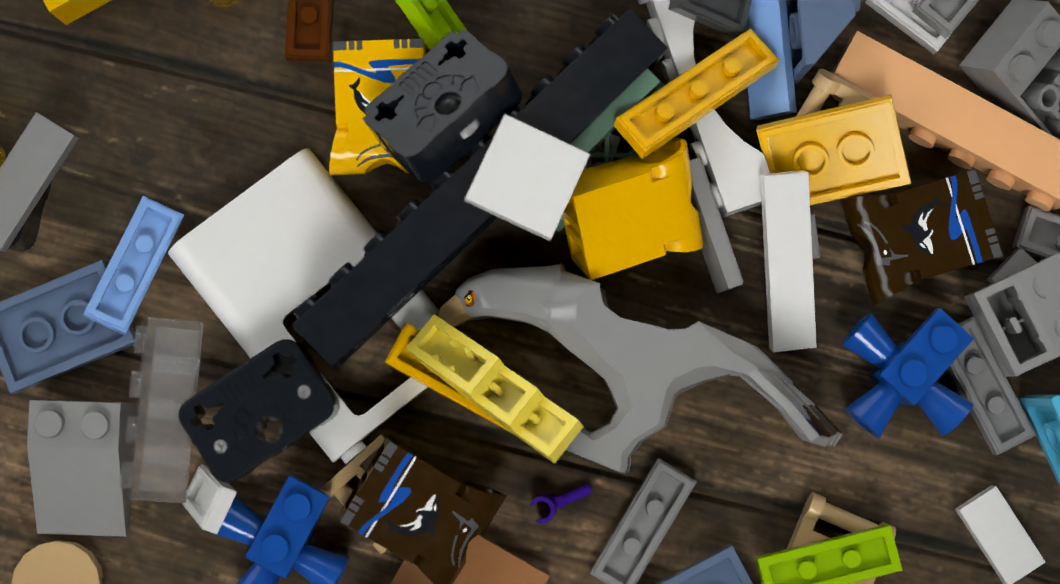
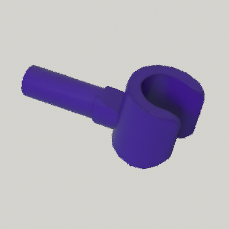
M587 483L554 497L546 493L538 495L532 500L530 506L544 501L549 504L551 511L549 515L538 518L536 522H549L556 515L558 509L592 494V491Z

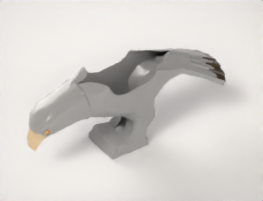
M563 264L490 269L464 281L456 289L455 295L439 310L438 317L453 327L469 321L488 318L523 322L539 327L552 334L569 351L597 372L604 379L611 392L615 411L609 423L594 432H589L583 428L566 450L621 473L629 472L631 455L642 442L666 427L673 403L681 393L704 382L727 376H740L771 402L801 440L824 447L828 445L835 447L843 434L810 399L793 385V381L759 347L699 321L687 329L667 330L654 325L620 318L608 308L606 290L600 288V283L567 272Z

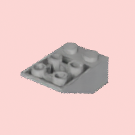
M1011 0L959 66L979 90L1000 108L1060 140V15L1049 1Z
M1060 252L964 296L1004 377H1016L1060 356Z

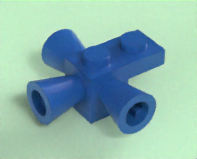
M937 308L906 342L895 344L872 312L868 313L849 331L840 345L876 366L869 373L868 377L877 385L844 410L865 431L880 439L899 405L915 406L917 403L941 436L950 433L969 414L973 403L936 381L974 338L941 308Z
M289 475L265 520L235 496L218 534L214 535L251 546L245 557L254 563L237 584H277L279 577L286 579L295 570L311 584H337L351 557L309 545L315 534L313 530L331 495L294 475Z

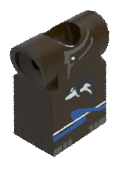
M976 169L892 195H869L841 199L850 233L864 250L862 272L873 305L895 295L916 281L1003 256Z
M388 434L340 510V522L409 563L415 564L433 584H453L466 564L468 543L488 528L507 495L495 489L460 479Z

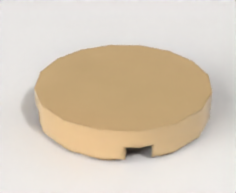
M58 540L40 544L27 552L14 569L11 584H103L102 579L104 576L102 566L90 550L77 542Z

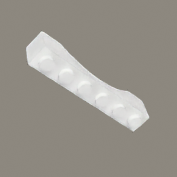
M638 0L640 5L646 3L651 19L647 20V27L668 47L664 53L666 60L661 61L662 72L668 84L696 65L693 45L695 21L669 10L670 0ZM715 110L691 125L690 130L695 141L690 143L692 158L699 157L702 160L721 218L762 205L760 174H770L764 154L744 142L723 122Z

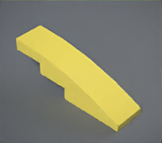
M435 314L405 348L442 380L554 464L583 429V425L577 418L544 397L537 387L507 368L497 356Z

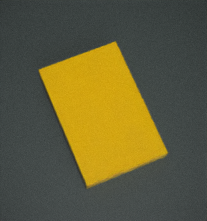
M892 94L757 126L756 131L761 151L764 154L770 173L799 170L809 172L810 205L911 184Z

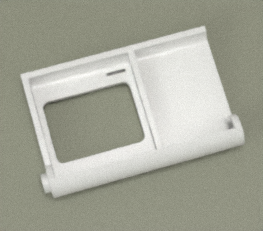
M307 148L290 157L183 236L170 248L168 255L247 355L252 358L279 340L289 339L296 342L285 329L284 319L310 296L316 295L329 285V279L347 262L353 267L364 258V246L378 233L313 152ZM421 290L391 319L400 330H402L406 322L421 330L433 314L438 316L439 310L426 293ZM282 355L280 357L282 365L277 369L278 372L273 375L285 373L292 376L294 373L291 366L296 362L295 357L288 358ZM410 377L363 415L353 414L335 392L340 402L338 414L323 426H319L310 432V434L333 463L341 458L347 464L366 448L362 441L371 432L428 387Z

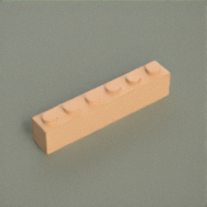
M856 31L847 41L831 72L876 97L892 94L898 125L910 133L908 137L913 142L926 148H933L935 146L948 153V160L955 165L965 169H972L974 167L987 174L986 180L992 185L1004 190H1011L1013 188L1026 195L1025 201L1033 207L1044 211H1054L1060 208V140L859 31ZM831 95L834 99L840 102V97L836 95Z

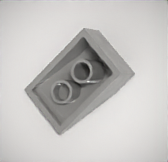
M29 400L27 451L37 534L129 536L135 403Z

